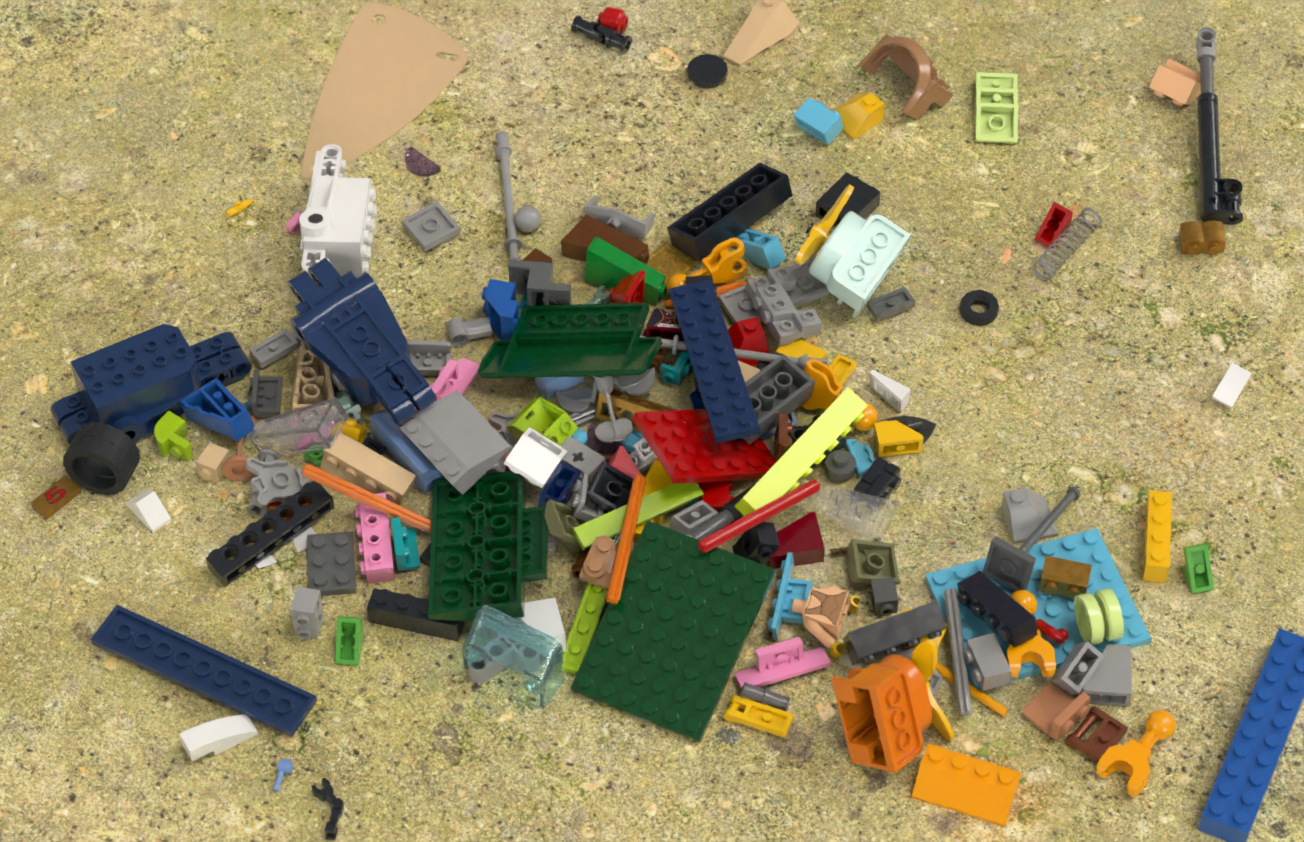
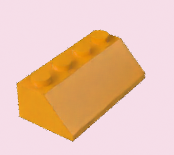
M928 743L919 767L912 798L1005 827L1019 787L1021 772Z

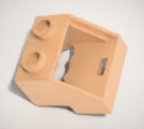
M1168 59L1165 66L1159 65L1149 88L1154 89L1153 94L1165 98V96L1173 98L1171 102L1182 107L1183 104L1191 105L1201 92L1200 72L1177 61Z

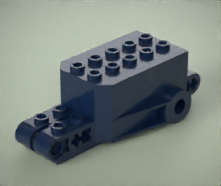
M323 258L308 268L309 274L303 271L287 281L291 291L300 302L295 306L297 315L290 319L294 331L304 345L327 364L358 404L374 406L380 402L392 419L400 425L416 415L415 408L420 412L437 401L429 383L413 365L407 340L383 293L367 272H363L355 277L349 271L345 275L340 276L326 258Z
M162 324L70 361L77 393L56 401L51 406L50 411L69 445L82 425L92 422L109 424L118 428L137 443L141 438L154 432L156 423L168 411L177 416L184 414L179 402L215 378L225 387L244 379L243 376L251 371L252 364L231 332H224L189 346L178 327Z

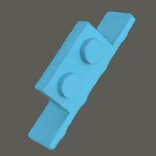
M790 552L787 553L786 560H782L781 574L783 575L782 579H778L777 593L779 594L778 598L773 600L774 616L770 617L768 630L772 631L773 640L779 639L782 622L803 624L802 614L792 612L794 599L807 601L810 590L813 589L812 581L792 579L794 559L793 553Z

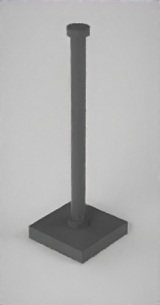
M1070 487L1066 492L1067 495L1019 548L995 536L991 541L982 573L1014 592L1018 590L1027 591L1036 558L1027 552L1065 509L1081 496L1079 489Z

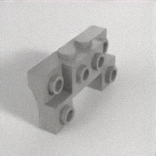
M788 266L769 269L767 276L747 279L745 288L753 301L754 308L760 313L763 323L767 325L778 346L789 345L801 337L818 334L821 332L822 322L814 309L797 311L786 291L794 290L796 279Z

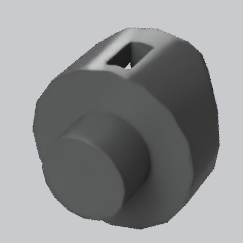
M844 450L830 453L825 463L826 478L832 483L852 478L855 475V457Z

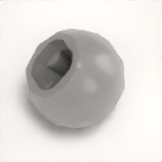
M524 206L515 214V224L522 232H533L541 224V215L534 207Z

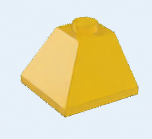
M871 92L854 95L833 110L837 111L842 117L841 120L844 126L842 132L854 140L883 121L885 103Z

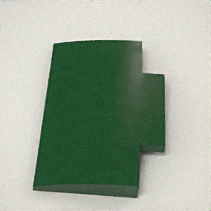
M512 471L484 474L463 495L447 479L433 480L429 619L495 620L525 617V582L548 579V525L544 517L546 506L526 508V481L524 476Z

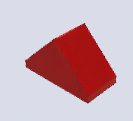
M1053 202L1034 239L1049 247L1071 224L1073 211L1057 202Z

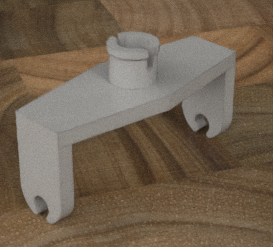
M595 195L585 206L584 216L588 215L633 237L645 238L655 223L654 217H656V214L650 213L645 221H642L618 209L598 206L599 202L597 200H599V197Z

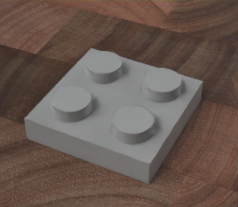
M438 201L402 219V226L425 252L461 233L458 224Z

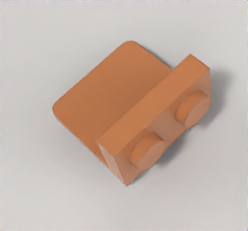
M1050 683L1023 708L1022 715L1058 742L1073 729L1080 719L1085 718L1089 713L1091 697L1082 692L1076 699H1073L1055 684Z

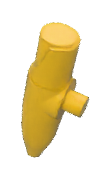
M254 200L237 201L232 208L225 211L226 216L231 217L249 207Z

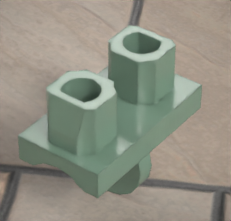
M345 390L335 393L336 415L341 420L345 417L353 418L359 424L361 419L358 412L361 410L359 404L353 398H350Z

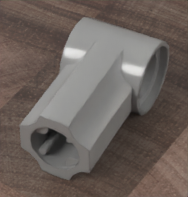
M488 316L464 321L462 318H453L446 323L450 342L455 347L466 345L470 339L492 335Z

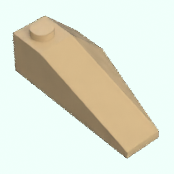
M759 0L723 55V59L741 67L759 56V52L764 49H771L781 39H788L799 27L800 22L783 0Z

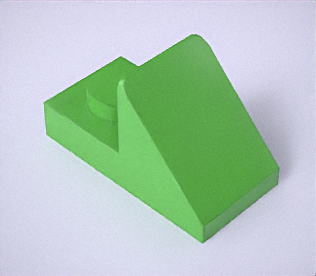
M1202 543L1183 547L1185 565L1181 566V571L1190 593L1213 590L1214 584L1208 544Z

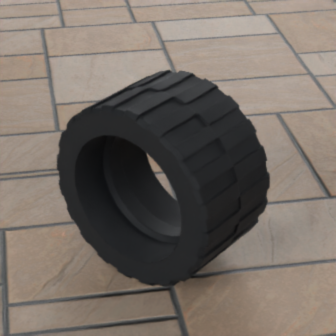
M92 422L82 425L63 456V466L67 474L70 475V478L81 487L97 494L115 495L122 492L139 463L141 455L136 443L120 429L109 424Z

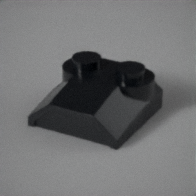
M603 461L587 489L586 496L601 506L604 514L628 504L633 478Z

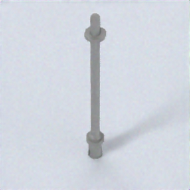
M500 131L495 136L497 143L495 154L500 158L508 230V239L504 241V248L510 251L511 260H518V250L522 248L523 243L516 236L508 157L512 154V149L509 146L508 133Z
M678 335L674 336V340L661 338L663 343L661 347L671 348L672 354L676 355L678 350L687 351L684 341H679ZM734 349L736 357L741 359L771 363L781 356ZM804 354L799 358L786 356L802 370L810 359H816L826 365L828 364V359L808 357V354Z

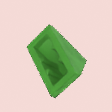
M337 617L335 663L359 665L364 640L362 618Z

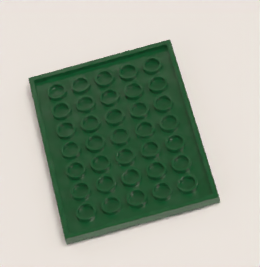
M647 520L629 558L620 600L617 604H608L570 689L701 743L773 581L776 570L718 547L707 553H702L697 547L698 539Z

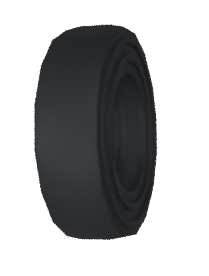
M973 290L966 293L961 299V316L972 325H988L998 315V301L993 294L987 291ZM974 303H982L987 306V310L978 313L973 311L971 306Z

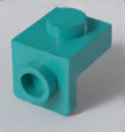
M682 351L674 367L662 363L660 366V380L668 384L681 386L685 376H689L692 371L688 353Z

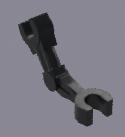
M323 778L321 781L324 788L318 789L315 785H312V793L316 798L327 801L331 805L332 814L330 821L326 823L325 832H327L326 839L335 841L338 834V822L344 811V802L334 795V790L329 780Z

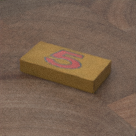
M64 475L34 499L31 505L43 517L48 519L81 492V489Z

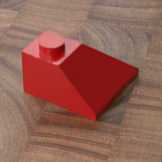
M641 270L620 280L616 288L613 287L610 292L609 299L612 300V303H643L646 271Z
M757 316L738 321L728 329L734 349L769 353L765 332ZM737 358L738 361L750 366H755L759 363V361Z

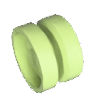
M1110 588L1098 590L1094 596L1090 593H1085L1075 597V619L1084 642L1087 641L1091 645H1096L1103 642V638L1113 641L1123 637L1124 622L1122 611L1115 593Z

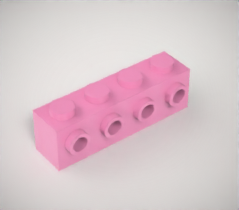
M377 493V494H376V495H378V496H380V497L386 499V493ZM359 502V505H355L356 519L361 518V523L357 524L358 537L363 538V542H358L360 556H364L365 561H360L361 574H366L367 583L395 580L389 517L387 514Z

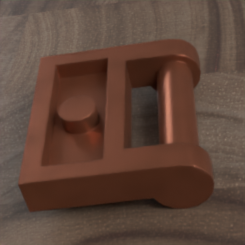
M779 413L774 437V458L776 461L792 446V423H788V414Z
M1093 706L1085 720L1064 741L1069 748L1077 749L1098 763L1109 747L1118 744L1127 733L1128 727ZM1099 721L1100 725L1086 742L1083 741L1081 738L1095 722Z

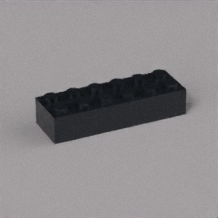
M759 162L668 226L667 229L672 247L698 261H702V259L711 254L718 244L738 236L742 231L792 197L793 194L788 175Z

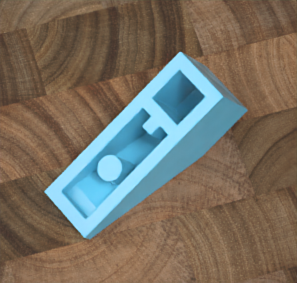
M747 228L734 237L743 242L744 256L757 266L774 269L786 259L777 236Z

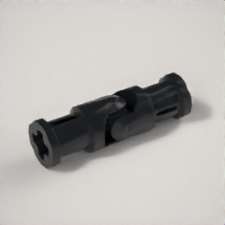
M579 15L574 18L571 25L572 32L584 34L590 40L597 41L608 47L613 46L620 49L623 53H627L632 44L631 36H623L612 28L594 21L589 22L582 19Z

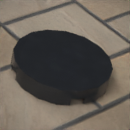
M712 54L694 57L687 67L688 79L692 80L698 87L715 88L722 81H726L728 75L727 63L722 58Z

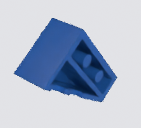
M217 378L179 402L187 420L236 441L256 429L248 410Z

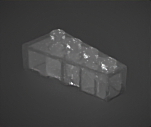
M334 397L258 421L248 438L259 452L263 449H269L277 454L330 449L349 415Z
M821 484L819 492L798 503L871 541L881 542L900 501Z

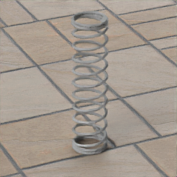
M1091 208L1083 209L1068 228L1049 246V249L1045 250L1044 254L1033 263L1035 274L1043 280H1050L1056 274V270L1061 269V264H1065L1066 259H1070V254H1074L1075 249H1079L1080 244H1083L1085 239L1089 238V234L1094 233V229L1101 225L1102 219L1100 214ZM1085 211H1090V212L1094 213V214L1097 216V218H1098V220H1099V223H1098L1097 219H1096L1093 215H1091V214H1089V213H1084V212H1085ZM1084 214L1093 217L1097 225L1090 223ZM1079 219L1083 220L1086 223V225L1091 227L1093 229L1092 232H1089L1087 228L1079 223ZM1074 225H1079L1084 232L1088 233V236L1084 237L1080 231L1075 229ZM1069 230H1074L1079 237L1083 238V242H1079L1075 236L1070 234ZM1065 235H1069L1074 242L1078 243V247H1074L1070 241L1066 240ZM1060 240H1064L1074 251L1070 253L1065 246L1061 245ZM1055 245H1059L1062 250L1069 254V257L1065 258L1060 251L1056 250ZM1051 250H1054L1063 258L1064 262L1060 263L1055 256L1051 255ZM1046 255L1051 256V258L1059 264V268H1055V266L1046 259ZM1040 263L1041 268L1050 274V277L1041 275L1037 271L1036 264Z

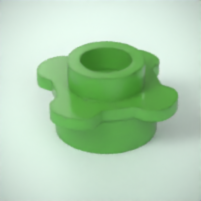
M320 443L311 444L303 455L304 460L311 461L316 466H321L325 447Z

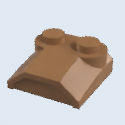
M608 536L596 537L580 572V580L608 590L618 544H615L613 539Z

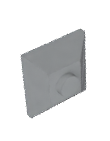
M1027 488L1003 492L1001 509L1013 544L1025 542L1051 513L1046 498ZM1055 523L1049 527L1040 539L1058 536Z

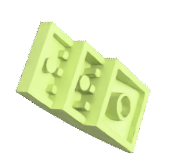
M976 72V142L1017 143V74Z

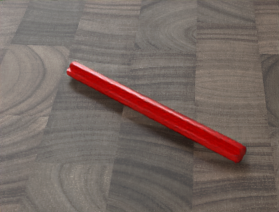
M812 479L698 541V549L702 553H707L819 492L820 482Z

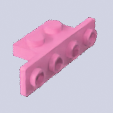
M461 358L459 362L450 359L446 366L440 369L436 381L430 384L437 401L440 397L443 398L456 390L464 395L477 375L480 364L465 358Z
M800 637L756 649V667L736 672L735 678L742 690L745 682L761 687L828 667L831 663L822 647L803 652V642Z

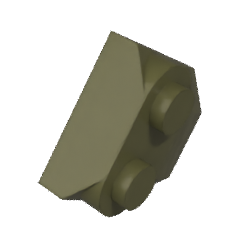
M550 499L547 501L544 517L551 535L563 541V545L568 552L579 554L582 548L573 533V528L586 522L573 517L574 507Z
M852 539L848 545L847 553L851 583L857 588L865 589L870 586V582L873 579L894 577L895 585H899L901 581L898 575L894 550L895 544Z

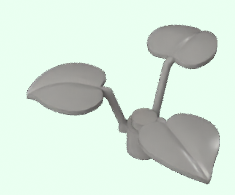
M655 368L647 369L646 372L639 375L625 376L618 382L616 381V376H594L593 389L579 387L566 391L556 390L558 403L564 410L576 413L588 409L590 403L595 402L597 390L601 394H605L611 421L603 422L597 426L595 430L596 437L603 442L622 441L632 433V423L627 418L615 420L609 393L613 391L614 385L620 392L626 391L630 396L647 393L654 385Z

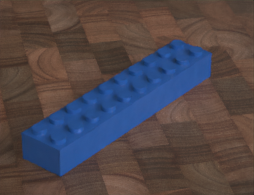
M1280 628L1278 629L1202 813L1198 826L1199 831L1227 842H1247L1304 700V637Z

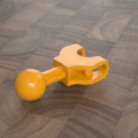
M730 238L718 244L709 256L702 259L703 268L689 276L712 275V284L722 282L725 284L733 283L744 277L748 272L747 263L741 258L745 252L743 242L738 238ZM731 247H738L737 250L728 252ZM736 266L741 267L739 270H733ZM677 273L668 279L666 283L668 295L669 288L686 285V274Z
M810 359L806 362L803 371L815 381L812 396L801 406L808 410L822 408L826 411L840 396L844 386L837 382L836 375L831 367L819 360ZM866 403L868 406L862 411L865 414L857 424L851 423L857 430H871L874 427V423L878 421L877 410L869 403Z
M1018 590L1010 595L1032 615L1035 614L1037 600L1031 592ZM1037 630V636L1015 648L1011 644L1009 645L1005 658L1011 669L1010 679L1019 677L1018 673L1020 672L1021 664L1026 662L1038 665L1043 677H1054L1056 669L1054 647L1041 637L1040 630Z
M1155 710L1148 715L1145 722L1146 733L1138 742L1131 739L1127 744L1109 747L1097 763L1095 773L1106 778L1113 771L1120 770L1126 772L1130 776L1126 793L1136 798L1148 784L1150 774L1149 762L1152 753L1150 749L1158 740H1167L1175 733L1176 720L1166 710Z

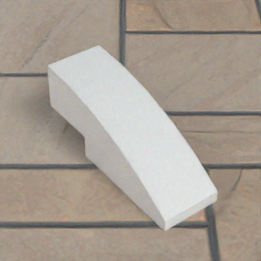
M235 715L198 725L179 735L187 754L194 761L212 751L214 755H218L258 735V732L248 716Z

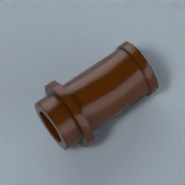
M581 549L579 551L576 563L571 567L572 575L578 579L589 553L588 549L584 551Z

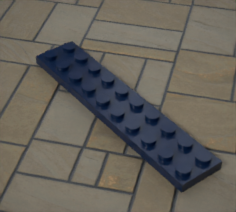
M701 281L669 288V296L715 442L720 443L760 434V426L712 281Z
M119 605L114 607L91 638L92 645L291 737L294 736L317 702V697L305 690Z

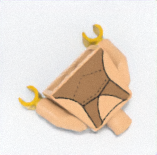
M835 585L820 589L813 588L810 590L807 601L794 599L792 612L802 614L803 626L827 648L830 647L829 654L833 659H839L842 654L837 649L843 652L846 650V646L842 642L835 643L834 641L839 639L847 613H856L859 610L860 597L857 595L850 597L848 590H842Z

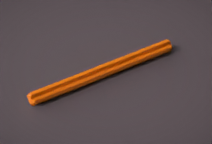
M311 464L304 466L302 476L391 517H400V521L431 534L432 520Z
M636 475L633 479L606 600L608 603L617 604L620 600L647 482L645 476Z

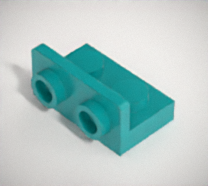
M400 517L391 518L398 571L419 569L421 566L415 529H406V525L401 526Z

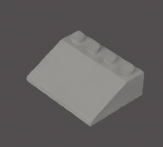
M458 390L434 402L422 411L416 412V415L400 427L407 437L462 495L512 448Z

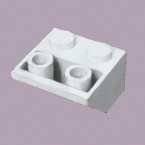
M529 427L521 436L504 464L512 472L527 478L531 484L543 488L556 472L568 451Z

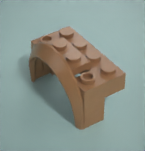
M885 34L859 63L861 68L874 74L884 61L891 57L917 84L912 96L902 109L903 112L916 120L920 118L933 102L943 107L954 95L949 90L950 85L937 77L938 70L932 65L934 61L928 57L921 45L910 38L891 37Z

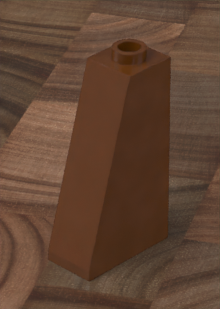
M585 215L561 240L562 255L576 260L586 261L587 248L595 237L604 240L646 265L650 259L648 244L588 215Z

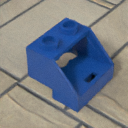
M490 279L488 286L484 287L482 292V299L485 300L483 313L486 314V317H489L491 329L499 340L510 341L519 320L516 283Z

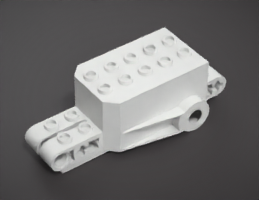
M326 145L321 151H316L307 208L299 218L301 230L300 251L303 252L302 272L306 271L309 274V267L326 258L340 276L351 271L357 277L363 272L369 273L371 245H373V231H375L374 217H377V204L373 202L376 200V188H372L370 178H348V176H344V173H346V160H343L342 149L338 145Z

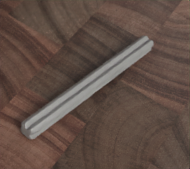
M952 588L945 590L944 596L958 712L960 716L965 717L972 714V706L964 656L958 593L956 589Z

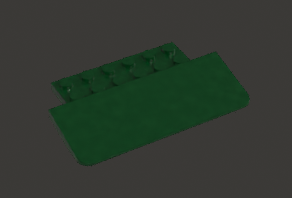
M648 302L524 306L511 340L494 341L483 357L477 372L478 376L484 379L639 375L647 371L663 343L661 337H640L649 312Z

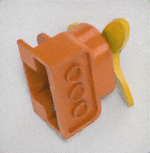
M926 639L919 643L914 649L910 660L901 655H889L879 663H873L865 669H851L847 674V678L837 676L831 678L852 763L896 773L920 754L923 748L922 732L930 726L931 722L945 739L951 741L955 738L950 723L933 698L930 689V679L935 672L938 658L937 646L933 640Z

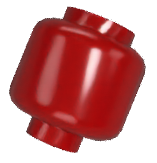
M606 7L603 12L599 13L597 23L612 28L621 34L622 31H626L629 18L623 9Z

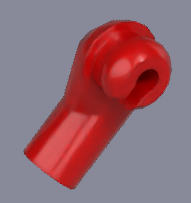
M1042 619L1036 620L1037 630H1040L1041 634L1056 644H1063L1069 638V633L1066 629L1060 628L1057 630Z

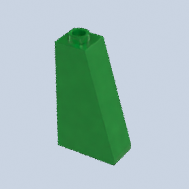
M598 237L593 239L586 253L585 282L597 286L604 285L606 289L611 290L613 287L616 288L620 280L644 270L646 271L644 301L656 305L660 298H664L666 295V276Z

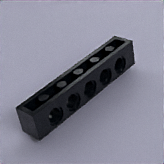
M315 481L304 484L296 494L286 497L282 504L275 509L268 510L261 519L250 523L239 535L232 536L225 545L211 551L208 557L205 558L208 569L224 587L228 586L334 509L333 497L321 484ZM305 503H309V504H310V505L307 506V507H302V506H301V505H303V504H305ZM287 516L292 517V518L289 519V520H284V519H283V518H285V517H287ZM267 530H274L271 533H265ZM249 543H256L251 547L246 546ZM231 556L237 557L234 560H228Z

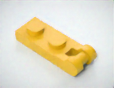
M737 695L731 696L729 701L730 707L725 710L723 718L730 723L738 722L786 738L794 720V714ZM739 709H744V712L742 713V712H739L738 710H739Z

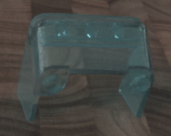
M483 605L479 609L462 647L464 668L468 670V660L470 662H481L484 657H487L523 675L526 689L532 693H539L540 707L545 708L564 681L562 645L555 638L490 606Z

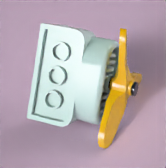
M849 184L818 225H814L813 222L810 224L805 232L809 237L799 250L795 262L801 266L817 254L809 268V273L827 285L828 291L839 298L838 304L841 305L845 302L855 310L851 317L855 319L900 256L911 234L884 216L873 215L868 220H865L853 211H849L832 234H829L839 213L854 190V187Z

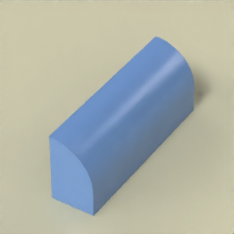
M381 412L370 416L372 434L375 441L386 448L385 452L397 465L416 475L414 483L424 494L432 491L433 480L443 479L442 473L387 413Z

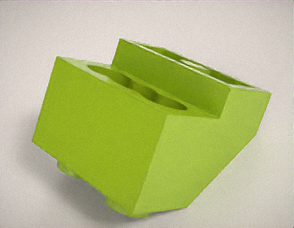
M542 397L533 398L506 426L517 442L526 430L531 427L540 434L543 432V436L559 446L578 429L566 411Z

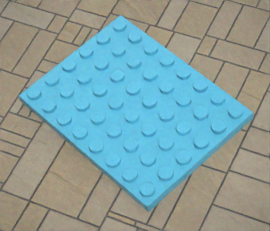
M1097 528L1033 545L1027 552L1036 558L1027 591L1031 592L1037 600V610L1033 616H1035L1036 620L1042 619L1057 630L1064 628L1069 633V638L1063 644H1056L1040 633L1041 637L1054 647L1056 669H1059L1075 644L1084 641L1075 619V599L1039 591L1046 555L1092 565L1086 593L1094 596L1096 591L1110 588L1115 593L1123 616V637L1113 641L1103 638V642L1092 645L1103 653L1107 644H1122L1135 648L1150 643L1151 637ZM986 558L925 574L928 588L934 601H937L947 625L945 590L953 588L958 593L957 583L979 571L983 572ZM989 578L1009 596L1014 593L1013 590ZM959 602L964 650H966L967 640L994 633L1006 657L1010 643L1003 641L996 631L989 629L982 619L975 617L969 608L962 606ZM966 663L967 674L971 684L977 689L982 690L980 684L974 681L971 664ZM1022 663L1018 673L1019 677L1010 679V682L1041 674L1042 672L1035 663Z

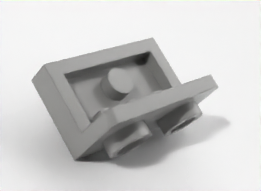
M407 341L411 361L421 375L438 376L440 369L446 366L452 357L450 342Z
M583 473L581 479H577L574 484L573 493L575 495L571 507H574L573 517L588 522L602 516L603 508L586 496L589 487L587 485L588 474Z

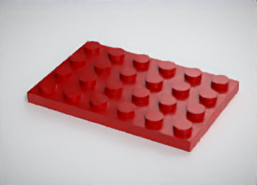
M705 409L636 412L632 418L674 484L761 479L777 462L766 444L759 438L750 445L742 438L716 443Z

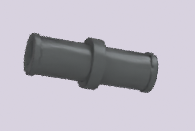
M747 682L743 684L740 697H745L783 711L787 710L790 702V697L772 692L770 688L765 687L763 689Z

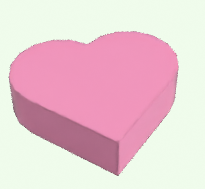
M297 211L286 224V229L290 234H297L301 231L299 218L303 212Z

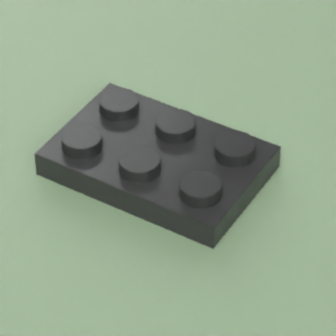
M353 531L307 535L309 589L320 590L321 596L356 593Z

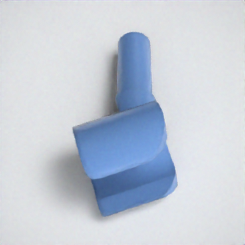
M282 759L278 762L277 779L272 789L274 792H278L284 778V773L292 774L293 763L291 759Z

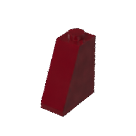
M815 512L808 513L776 532L780 546L768 560L770 568H781L782 560H786L788 552L793 553L794 566L824 562L825 547Z

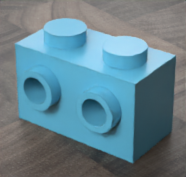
M810 97L794 114L799 128L827 145L844 128L841 120L842 117L837 111L827 109L822 102L814 101Z

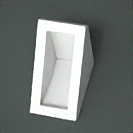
M142 491L126 502V506L152 533L171 521V517L155 491Z

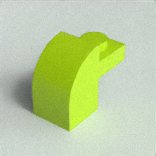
M168 411L155 425L154 434L158 451L163 457H166L171 452L176 458H182L188 462L193 457L191 443L184 439L188 435L186 421Z

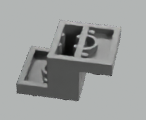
M509 260V282L516 283L517 295H527L528 306L572 305L571 285L553 283V263Z

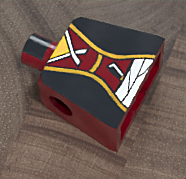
M674 308L654 309L647 323L646 337H661L674 340V336L678 335L679 341H684Z

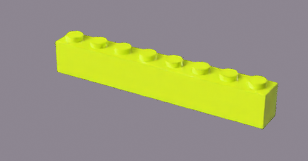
M847 387L734 507L746 516L783 496L787 491L790 492L800 485L797 480L800 477L804 480L813 471L810 466L813 463L818 465L826 457L824 451L827 449L830 452L839 443L837 440L839 435L842 438L846 436L852 429L849 425L852 422L857 424L865 415L862 411L868 405Z

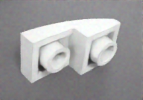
M1232 363L1214 392L1212 399L1231 409L1252 373Z
M645 438L634 444L633 446L636 450L629 454L641 474L657 459Z

